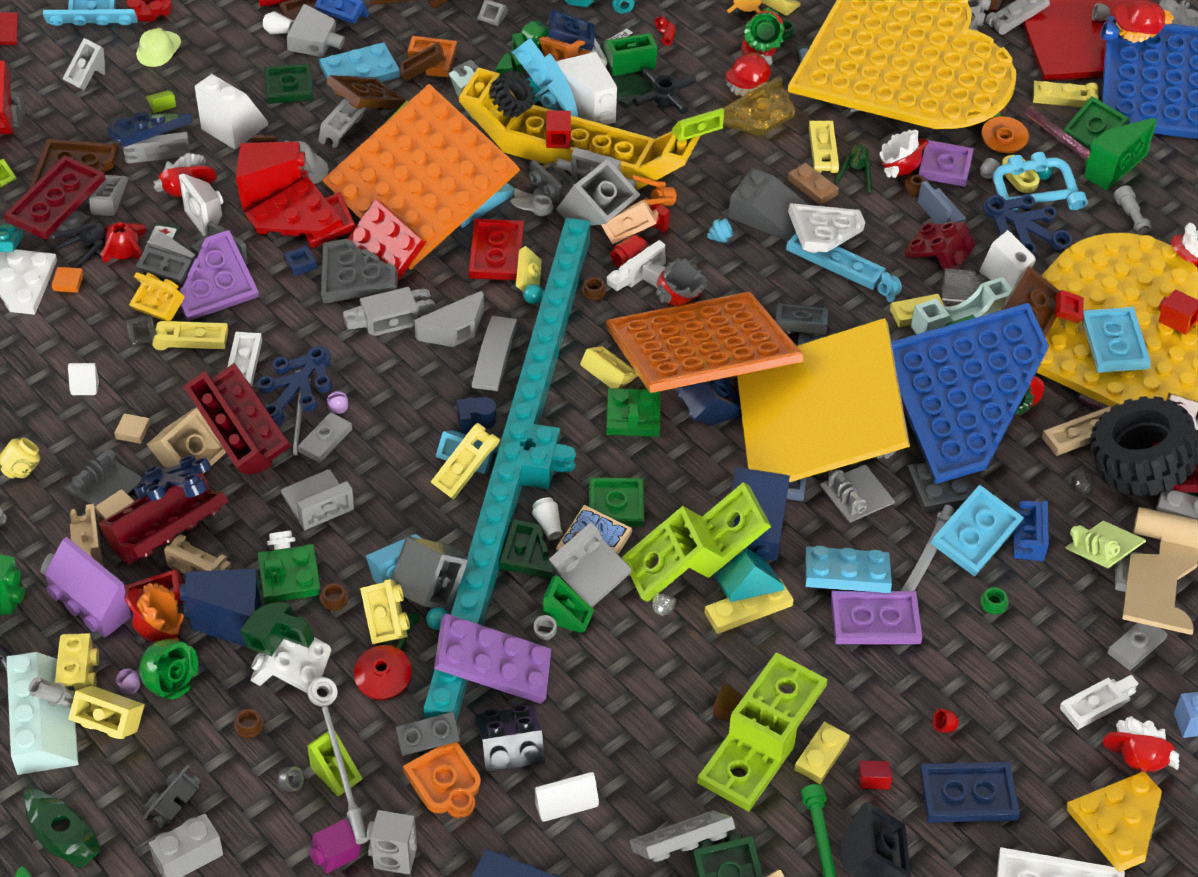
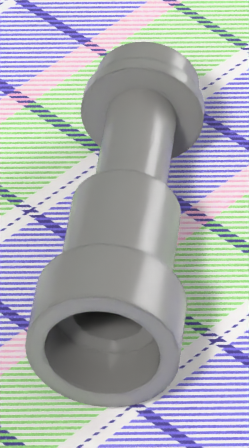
M1122 186L1114 192V198L1117 204L1123 207L1126 214L1133 219L1135 223L1133 229L1139 235H1144L1151 230L1150 221L1143 218L1139 212L1140 207L1135 200L1136 195L1130 186Z

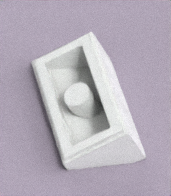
M589 772L536 787L535 805L541 821L545 822L597 807L599 799L594 773Z

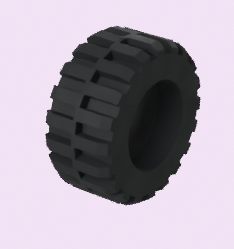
M1147 396L1139 397L1138 400L1132 401L1131 398L1125 400L1124 404H1116L1111 407L1110 412L1105 411L1100 416L1090 435L1091 450L1099 477L1107 486L1115 491L1118 489L1120 493L1125 495L1133 493L1134 496L1143 497V494L1154 496L1158 495L1160 491L1165 490V492L1173 490L1174 485L1178 484L1180 486L1186 481V476H1191L1196 469L1195 466L1198 464V438L1194 420L1183 406L1170 399L1164 401L1162 397L1154 396L1153 399H1148ZM1159 442V444L1151 448L1130 450L1143 443Z

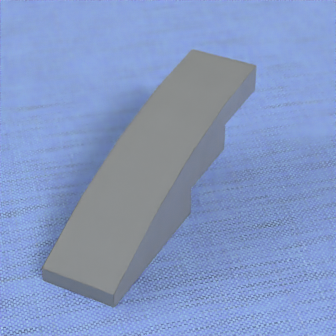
M491 317L476 364L472 388L498 391L507 369V358L512 348V338L516 331L517 319Z

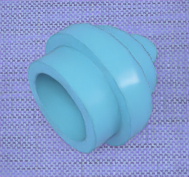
M726 218L714 220L707 237L717 242H728L729 238L733 237V231Z

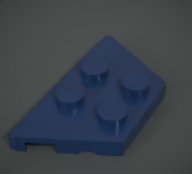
M147 112L135 113L133 118L118 119L116 124L108 126V136L116 142H121L123 147H127L192 123L191 113L148 114Z

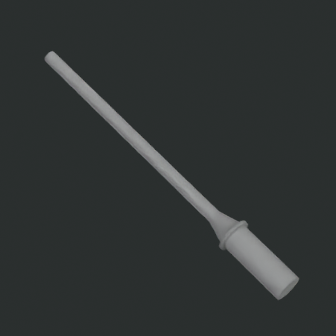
M324 706L322 711L348 800L347 816L350 819L356 843L363 844L368 840L361 815L362 809L358 808L354 802L328 706Z

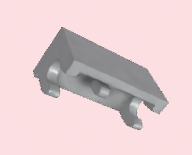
M344 98L321 123L318 142L324 145L329 137L333 141L332 148H336L340 143V139L352 125L362 119L366 107H362V109L354 108Z

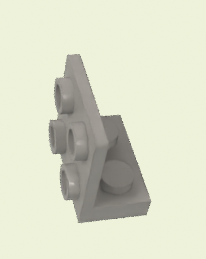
M331 470L323 471L281 489L283 498L304 531L354 510L351 486L347 481L339 484Z
M592 522L549 558L556 573L591 607L595 606L632 572L631 568L602 539L599 530Z

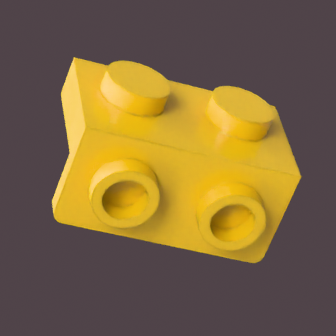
M136 272L134 278L141 285L129 306L136 311L163 321H171L185 298L177 290L178 285L168 279H165L163 282L151 273L143 275Z

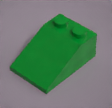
M1150 118L1108 129L1099 137H1094L1089 145L1091 151L1085 162L1086 171L1084 178L1108 191L1147 156L1157 120Z

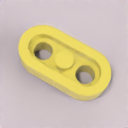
M1015 155L1006 156L1002 161V165L1009 164L1008 159ZM1028 170L1019 175H1013L1012 173L1004 174L1012 185L1022 193H1033L1038 188L1040 178L1034 170Z

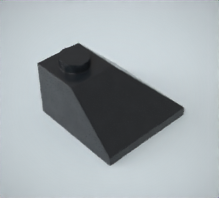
M869 802L863 803L841 841V863L843 870L856 877H911L905 824Z

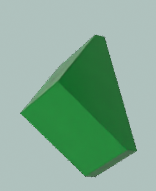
M558 575L553 576L543 598V615L551 616L559 627L579 633L585 632L594 609Z

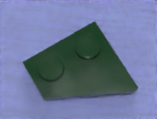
M513 519L500 560V569L549 579L553 578V567L549 561L548 549L543 540L540 524Z

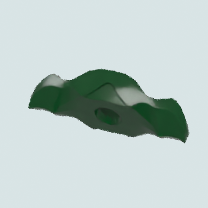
M33 788L26 789L25 812L27 821L36 839L48 852L56 857L65 859L75 867H84L99 854L101 845L94 830L77 811L49 794ZM57 820H68L70 826L65 831L58 832L52 828Z

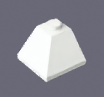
M181 174L179 175L184 210L201 234L206 236L208 234L207 224L212 221L218 225L222 217V196L218 190L214 191L208 182Z

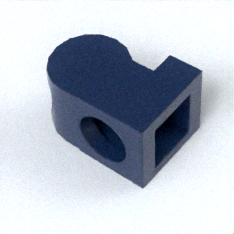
M488 397L457 400V417L460 432L468 434L477 423L481 424L485 429L494 426L496 423L495 401Z

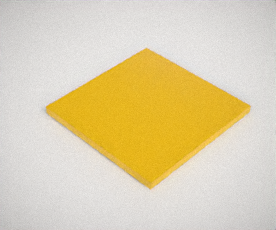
M885 318L798 345L797 347L803 353V362L737 375L748 469L790 475L789 482L910 447L890 333Z

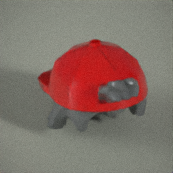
M677 258L672 263H668L665 270L658 276L656 295L660 296L661 303L665 302L671 306L687 304L692 299L700 296L702 290L707 288L708 280H705L706 276L701 274L702 271L697 269L696 265H691V262L687 259L681 260Z

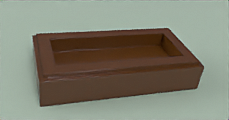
M435 43L399 64L401 76L405 82L445 60L440 43Z

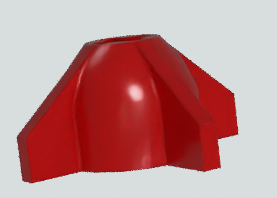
M117 222L103 227L106 231V245L101 253L103 263H107L113 257L116 259H127L134 256L140 259L143 251L140 248L138 238L146 233L144 224Z

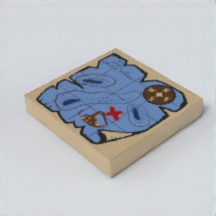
M584 505L556 547V552L592 522L599 530L602 539L618 555L632 534V528Z

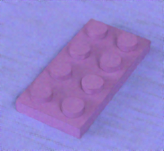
M445 614L441 619L434 669L541 704L546 699L551 649Z

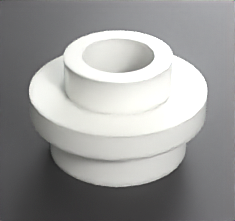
M291 531L269 534L270 541H267V544L273 545L274 550L291 548L290 542L296 540L295 537H292Z
M316 678L308 687V697L316 706H329L337 697V687L328 678ZM320 688L325 689L327 696L320 697L317 694V690Z

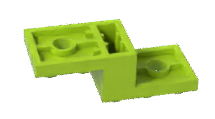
M743 482L704 516H700L682 506L622 556V559L632 570L630 576L641 599L649 602L688 568L710 578L767 531L771 525L751 487ZM740 516L739 524L733 527L734 519ZM659 557L657 565L652 568L653 560Z
M776 652L732 712L729 734L699 774L697 783L750 812L793 750L797 728L827 686L828 679ZM785 685L790 686L794 689V692L785 694L779 688ZM741 768L747 774L743 777H736L731 771Z

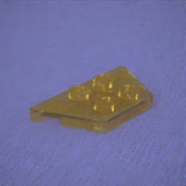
M777 77L724 107L723 125L761 136L793 118L795 108L789 100L787 90L784 91L782 78Z

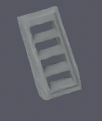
M105 175L106 180L89 197L90 210L93 215L114 216L128 179L126 176Z
M161 231L147 241V246L192 260V263H194L196 258L194 253Z

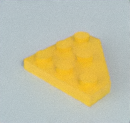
M1141 772L1067 802V811L1115 869L1121 872L1145 862L1162 791L1145 772Z

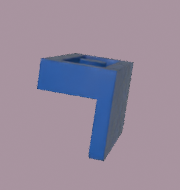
M317 0L314 5L315 9L321 13L356 24L359 16L365 18L369 16V12L361 0Z

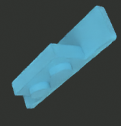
M69 0L68 10H43L46 22L54 26H60L63 23H73L78 26L85 25L86 23L130 25L131 23L138 22L135 10L116 9V0Z

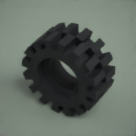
M509 70L492 82L489 90L492 91L490 98L495 99L492 102L493 105L497 104L499 106L497 110L499 112L503 110V115H509L510 118L519 117L529 110L535 103L533 99L536 98L535 94L531 93L534 91V88L528 85L531 82L529 79L527 81L524 80L525 75L521 74L519 76L518 71L513 72ZM509 90H511V91L513 92V94L515 95L516 99L512 96V94L510 93Z

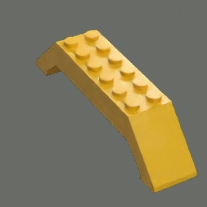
M477 68L459 95V102L504 153L532 161L536 160L542 164H548L552 161L557 164L559 158L572 162L571 154L575 148L620 160L621 173L625 178L632 179V176L636 175L656 181L684 166L700 136L679 142L671 131L654 139L571 115L570 149L546 148V110L550 109L532 105L529 110L519 117L510 118L509 115L504 116V111L499 112L497 110L499 106L497 104L493 105L492 102L495 99L490 98L492 91H489L492 82L500 77V73ZM509 90L510 93L512 94V96L516 99V97H515V95L513 94V92H512L511 90ZM636 181L635 189L639 190L648 184Z

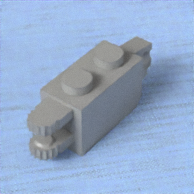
M409 287L360 298V306L344 311L343 316L347 329L366 327L368 334L377 336L415 326L414 320L418 319V316L429 314L434 311L436 306L434 301L429 299L431 296L429 290L424 288L410 291Z

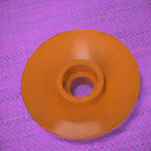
M999 116L991 118L985 122L981 131L985 144L1001 153L1018 152L1027 145L1029 139L1027 128L1020 121L1011 117Z

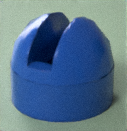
M1105 21L1100 37L1103 40L1113 41L1119 36V27L1113 22Z

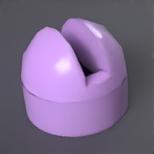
M333 391L329 394L327 398L328 410L334 414H341L348 409V398L344 392Z
M123 669L117 674L116 686L120 693L129 695L135 693L140 688V678L136 671Z

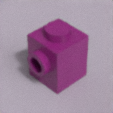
M343 819L313 834L309 852L313 862L317 866L321 865L327 874L357 859L361 844L356 843L351 826L346 819Z

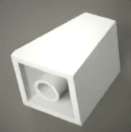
M597 52L556 61L572 91L578 117L604 125L615 123L617 86Z
M211 74L195 85L201 129L233 149H237L241 143H245L252 138V135H256L268 126V121L247 94L215 75Z

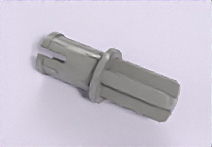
M36 677L31 681L28 688L31 696L47 700L52 706L63 705L68 708L72 707L75 692L66 689L62 683H51Z

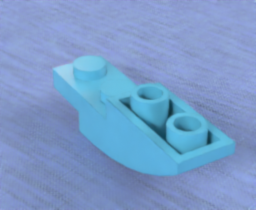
M531 38L515 49L513 54L540 89L535 95L542 105L554 111H571L572 116L578 117L576 103L570 86L551 53L544 57Z

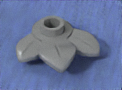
M539 187L533 194L523 192L517 188L514 189V199H511L510 202L515 207L533 211L538 216L552 213V199L546 196Z

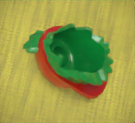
M768 7L762 12L755 14L747 22L741 50L743 55L756 53L758 55L773 56L776 48L780 47V42L784 41V24L778 12Z

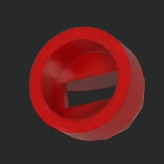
M938 709L935 712L933 727L937 732L951 733L958 727L959 720L953 711Z

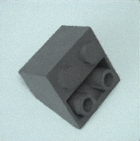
M406 535L392 580L396 581V585H401L404 597L425 607H440L450 612L468 559L457 546Z

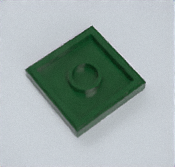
M310 64L264 67L267 104L314 100Z

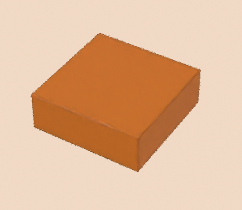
M57 267L52 282L53 291L78 293L84 275L82 268Z

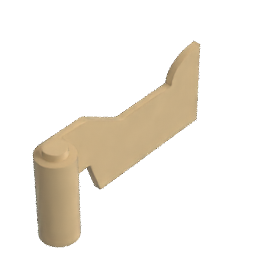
M1139 507L1135 518L1133 534L1160 539L1159 554L1130 555L1122 619L1192 635L1193 623L1184 611L1175 608L1177 580L1198 566V520Z

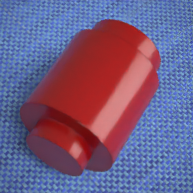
M632 235L614 246L610 257L613 263L620 268V266H623L629 259L644 251L648 246L642 237Z

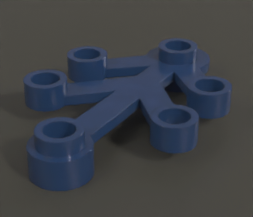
M1024 194L1022 197L1005 200L1000 195H992L984 201L983 210L987 216L994 218L1000 233L998 238L1007 230L1013 234L1008 229L1005 220L1007 219L1013 222L1020 242L1026 248H1029L1033 255L1036 251V246L1031 242L1027 231L1050 242L1053 250L1056 252H1064L1070 247L1072 236L1069 232L1058 230L1053 233L1033 222L1037 220L1047 223L1052 222L1057 211L1052 206L1029 211L1035 203L1032 195ZM1020 207V209L1029 212L1016 213L1011 209ZM1045 212H1049L1052 216H1047Z
M317 346L310 349L305 356L292 360L278 357L274 360L273 367L279 375H284L292 369L303 368L300 372L272 379L271 376H262L258 380L259 389L264 394L288 386L274 404L265 406L278 427L285 420L283 409L299 389L301 391L299 403L302 410L310 412L317 407L309 377L314 371L317 374L314 383L319 392L325 393L332 388L331 380L326 371L331 361V353L328 348Z
M189 455L179 461L180 465L174 467L160 468L158 465L153 466L144 472L145 475L141 479L142 483L135 486L134 491L138 498L148 496L150 501H155L166 495L165 491L169 485L182 487L187 498L195 497L207 489L203 478L199 477L198 474L209 470L211 465L207 457L196 460L194 455Z

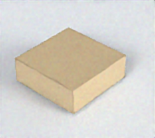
M124 413L114 433L115 438L141 444L150 426L149 418Z

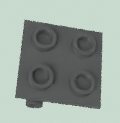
M111 449L107 451L102 450L96 461L91 460L89 466L86 465L80 474L72 478V482L66 487V490L88 504H94L95 507L121 489L129 495L135 486L142 483V477L114 461L116 454Z

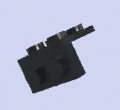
M516 705L511 709L501 711L489 709L482 712V714L476 715V724L482 740L486 772L545 763L542 729L533 707Z

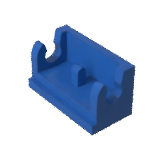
M1048 501L1019 502V508L1030 509V511L1015 510L1024 519L1013 532V558L1044 561L1049 545Z

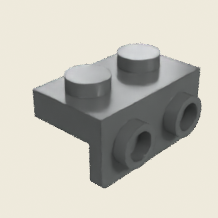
M536 160L531 161L529 172L531 182L537 185L557 205H560L577 182L563 169L556 168L557 166L554 161L543 166Z

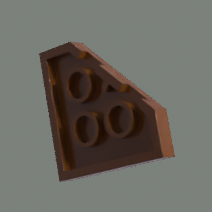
M47 139L29 189L64 155L101 172L114 168L119 154L118 144Z

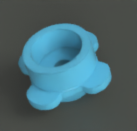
M885 272L881 275V282L877 284V291L885 296L888 302H893L895 295L901 292V281L898 277L890 276L888 272Z

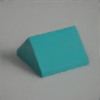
M747 547L713 574V577L730 602L785 590L784 584L768 562Z

